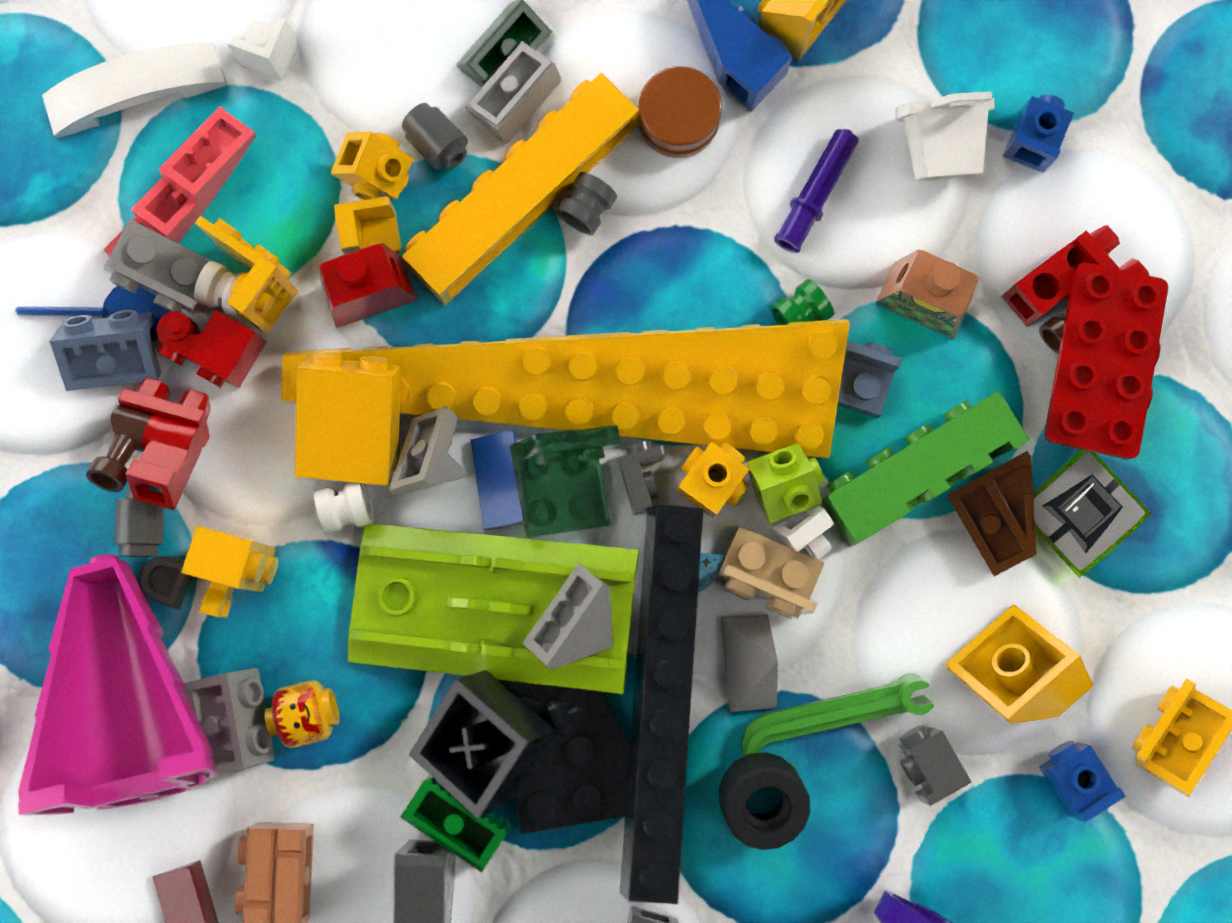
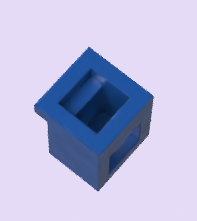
M1044 94L1039 98L1031 96L1021 109L1003 157L1044 173L1058 158L1061 144L1074 113L1064 109L1065 102L1054 95Z
M1073 741L1062 743L1048 753L1050 760L1039 766L1069 816L1087 822L1126 797L1122 789L1116 786L1091 745L1079 742L1074 743ZM1085 770L1090 780L1080 786L1078 784V775L1081 771Z

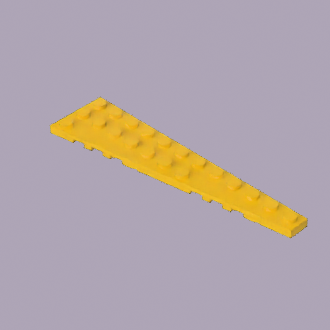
M848 319L791 322L788 325L772 326L756 324L742 325V327L714 329V327L695 328V330H653L634 334L630 332L515 338L496 342L463 341L460 344L444 345L428 343L415 344L409 347H365L358 350L342 348L286 352L282 356L281 400L296 402L297 367L309 356L312 357L314 352H336L341 354L342 360L360 361V357L381 356L389 359L388 364L402 365L400 413L422 415L447 406L458 416V419L699 445H709L712 441L719 447L725 442L737 449L774 452L799 443L806 456L830 458L850 322Z

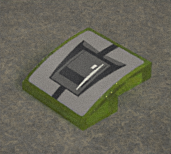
M1081 449L1055 469L1051 476L1033 491L1035 531L1079 578L1113 551L1152 514L1096 453Z

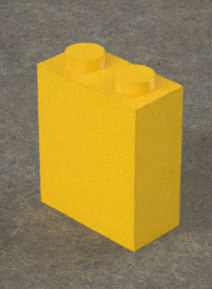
M319 351L314 352L312 357L309 356L297 367L295 477L389 486L398 463L402 365L388 364L389 359L381 356L360 357V361L342 360L340 353Z

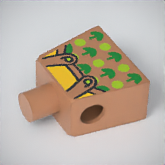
M916 250L893 264L875 303L948 338L954 339L973 299L979 277L952 262L943 260L924 250Z

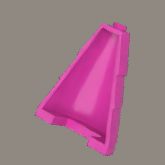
M116 555L95 556L89 560V564L70 569L48 649L51 653V658L34 715L36 722L18 790L19 815L72 814L74 808L92 809L97 807V811L140 804L198 788L206 784L205 774H207V779H214L217 775L216 764L212 757V747L185 693L186 685L161 639L164 631L130 565L120 560Z

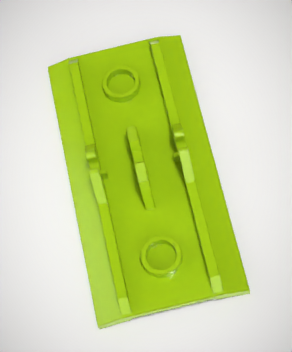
M383 524L365 525L360 545L348 636V662L464 676L486 670L498 680L625 694L628 643L640 550ZM579 563L610 587L613 647L556 669H551L535 656L523 642Z

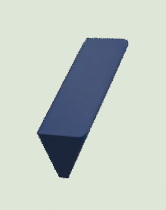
M506 430L471 439L483 529L490 530L529 524L515 430Z

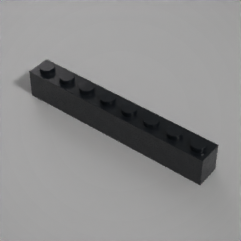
M656 504L647 511L620 894L629 902L678 904L703 508Z

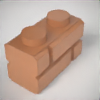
M260 822L248 827L247 835H241L238 843L237 858L239 865H245L244 884H240L236 891L235 912L237 915H243L242 923L310 922L314 824Z

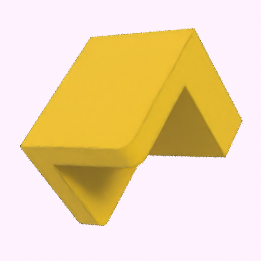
M385 196L334 205L340 249L344 255L380 243L385 244L397 254L401 252L396 210L389 197Z

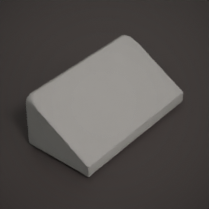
M522 41L465 108L497 139L507 144L559 85L561 77L556 64Z

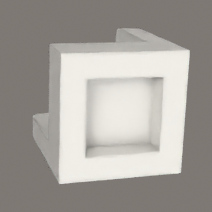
M277 17L273 26L253 20L245 40L231 37L228 47L241 67L282 81L298 40L288 21Z

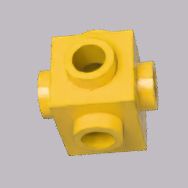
M372 131L347 132L330 174L352 186L351 193L362 200L385 196L390 199H398L399 194L408 183V171L414 158L400 150V143L388 135L373 133Z
M711 441L705 451L696 447L681 467V470L687 473V475L678 486L676 492L696 507L703 508L704 513L714 518L726 502L734 507L750 484L743 480L750 470L742 464L746 458L738 450L725 442L719 447ZM708 472H717L721 476L722 482L712 481L708 476Z

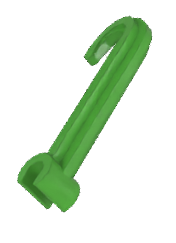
M906 674L893 684L764 713L755 717L746 726L741 738L742 754L746 756L752 753H760L764 745L907 711L915 715H923L928 713L934 707V704L924 695L911 698V694L915 690L929 688L930 685L919 675ZM788 762V763H790V764L795 768V770H796V772H797V768H796L795 764H793V763H791V762Z

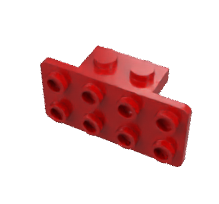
M1083 262L1074 269L1044 430V437L1048 442L1126 460L1133 459L1139 455L1147 410L1153 397L1151 386L1154 369L1161 350L1159 341L1169 289L1166 280L1089 262Z

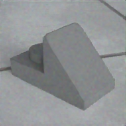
M447 406L412 418L388 490L394 496L438 486L469 476L468 472L448 454L458 416Z

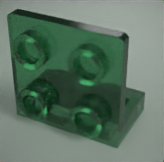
M618 426L534 434L510 445L524 529L528 538L600 528L610 524L599 460L605 458L604 450L621 444Z

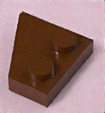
M1028 451L947 494L948 499L994 577L1037 555L1032 461Z

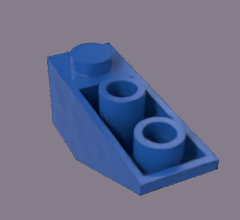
M687 0L719 84L750 111H753L787 75L792 55L789 53L786 44L775 35H767L756 25L753 16L741 6L735 7L728 0Z

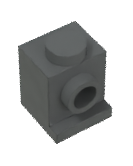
M921 725L899 737L901 742L899 747L906 757L900 761L901 766L914 786L921 784L923 787L915 792L919 801L932 806L972 783L942 730L932 727L926 730L925 726Z

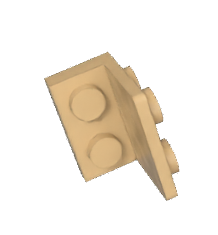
M738 526L717 578L725 581L723 590L745 600H749V598L754 599V596L757 595L768 600L766 609L792 619L793 617L799 618L802 614L814 613L817 603L811 601L810 597L825 563Z

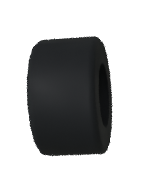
M767 752L748 754L734 761L723 774L718 789L719 806L732 834L746 846L760 850L780 848L794 841L805 828L810 815L809 794L795 768L781 756ZM771 786L780 790L781 799L774 809L762 814H754L747 810L746 801L754 791L762 787Z

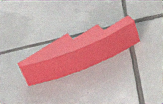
M219 107L159 168L162 178L131 209L135 216L133 221L179 243L231 176L256 138L255 132L226 110ZM123 230L104 248L108 257H110Z

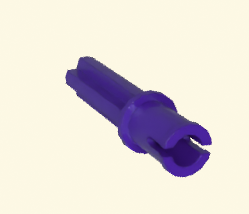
M849 129L835 130L799 197L792 198L790 202L792 209L778 234L774 237V242L784 250L791 253H799L814 222L821 221L824 215L822 208L859 143L858 137Z

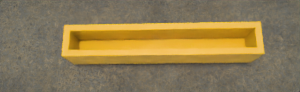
M602 72L591 82L589 80L581 82L570 95V102L559 112L552 110L546 114L538 124V131L526 142L524 140L516 142L506 153L505 161L495 171L487 170L482 173L473 183V191L461 202L455 200L447 205L439 215L440 221L428 232L421 231L408 242L405 248L406 252L402 255L408 269L446 306L573 188V182L580 172L589 173L638 128L639 109Z

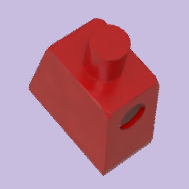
M383 243L333 258L319 265L321 285L336 328L418 301L404 259Z

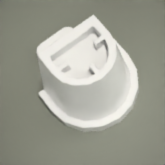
M992 92L956 93L932 101L908 102L895 108L896 120L904 123L915 180L951 179L983 173L988 111L995 109Z

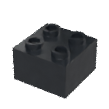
M483 670L455 679L408 755L479 819L508 804L556 730L488 671Z

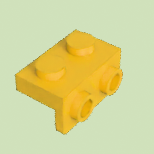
M1186 679L1180 689L1173 685L1168 689L1158 706V710L1164 714L1154 728L1148 724L1145 725L1132 748L1138 751L1135 757L1138 767L1190 798L1232 733V710L1196 690V683Z

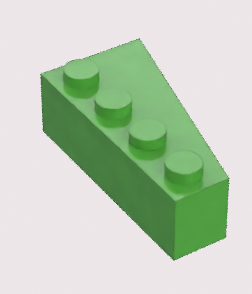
M999 391L973 407L970 406L967 400L943 414L947 423L935 430H932L929 424H926L904 438L909 446L896 454H893L889 447L865 461L870 470L857 478H854L851 471L826 485L831 493L821 499L822 504L849 547L862 542L907 515L919 504L922 505L950 489L955 482L961 481L993 463L994 458L1030 441Z

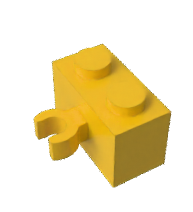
M196 525L181 573L211 581L203 597L200 613L218 618H227L232 604L234 588L263 592L265 584H271L277 571L278 558L274 557L276 547Z

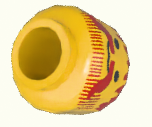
M316 680L279 688L273 695L272 707L266 708L264 712L269 735L271 737L278 735L283 745L289 748H297L327 740L332 733L333 726L338 725L340 719L338 704L331 688L325 689Z

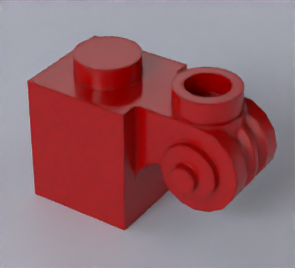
M217 310L214 311L201 334L198 325L193 320L177 311L163 315L157 325V336L161 342L157 353L180 366L183 365L186 359L200 366L196 373L198 376L220 388L225 381L240 388L267 343L255 331Z

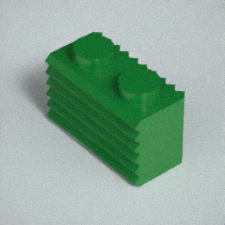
M431 775L422 782L400 818L481 873L511 827L510 820L503 821L502 814L495 816L494 811L477 819Z

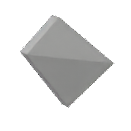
M578 563L523 644L551 669H556L613 647L610 587Z
M768 614L721 618L729 712L777 708L778 659Z

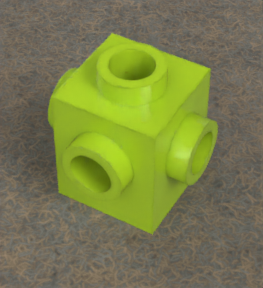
M799 443L746 462L747 467L750 469L748 472L754 495L770 524L822 505L818 485L824 483L822 470L815 457L807 458Z

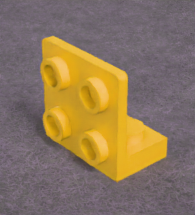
M200 216L195 224L222 251L251 269L249 273L241 274L231 288V297L227 303L253 326L268 334L298 293V290L288 280L292 273L279 264L280 260L259 244H256L255 247L241 238L243 235L222 219L218 218L216 223L212 224Z

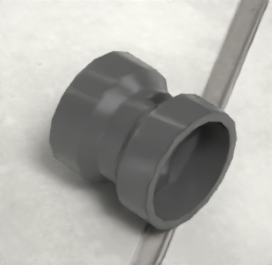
M580 172L573 182L572 194L569 198H564L556 209V213L564 222L577 231L593 236L601 224L600 215L604 210L611 209L617 199V194L608 184L596 176Z

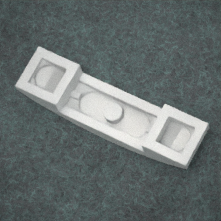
M194 42L147 49L102 62L61 81L45 92L42 97L53 134L58 139L100 126L98 117L180 92L186 99L227 86V82L214 43Z

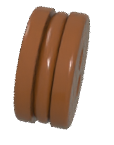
M684 66L666 68L653 75L644 85L639 97L638 125L642 137L652 149L668 157L684 158L704 150L717 133L722 112L721 97L716 85L704 73Z

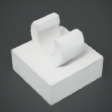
M820 506L787 517L772 528L783 544L796 552L804 548L809 555L812 553L817 560L833 549L822 533L834 525V522L826 510Z

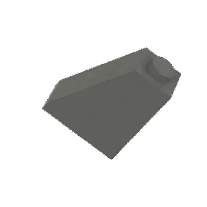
M410 839L395 854L394 923H451L456 855L436 841Z

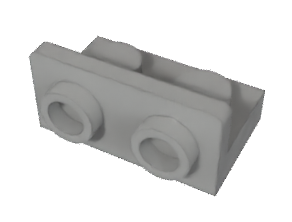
M129 219L104 265V270L112 273L109 281L132 293H136L138 287L156 295L153 303L170 312H181L182 309L191 312L197 304V301L194 299L197 279L204 266L211 260Z
M257 668L224 673L185 683V693L212 747V757L216 764L217 774L245 769L274 760L273 739L269 735L265 723L264 712L266 706L264 690Z

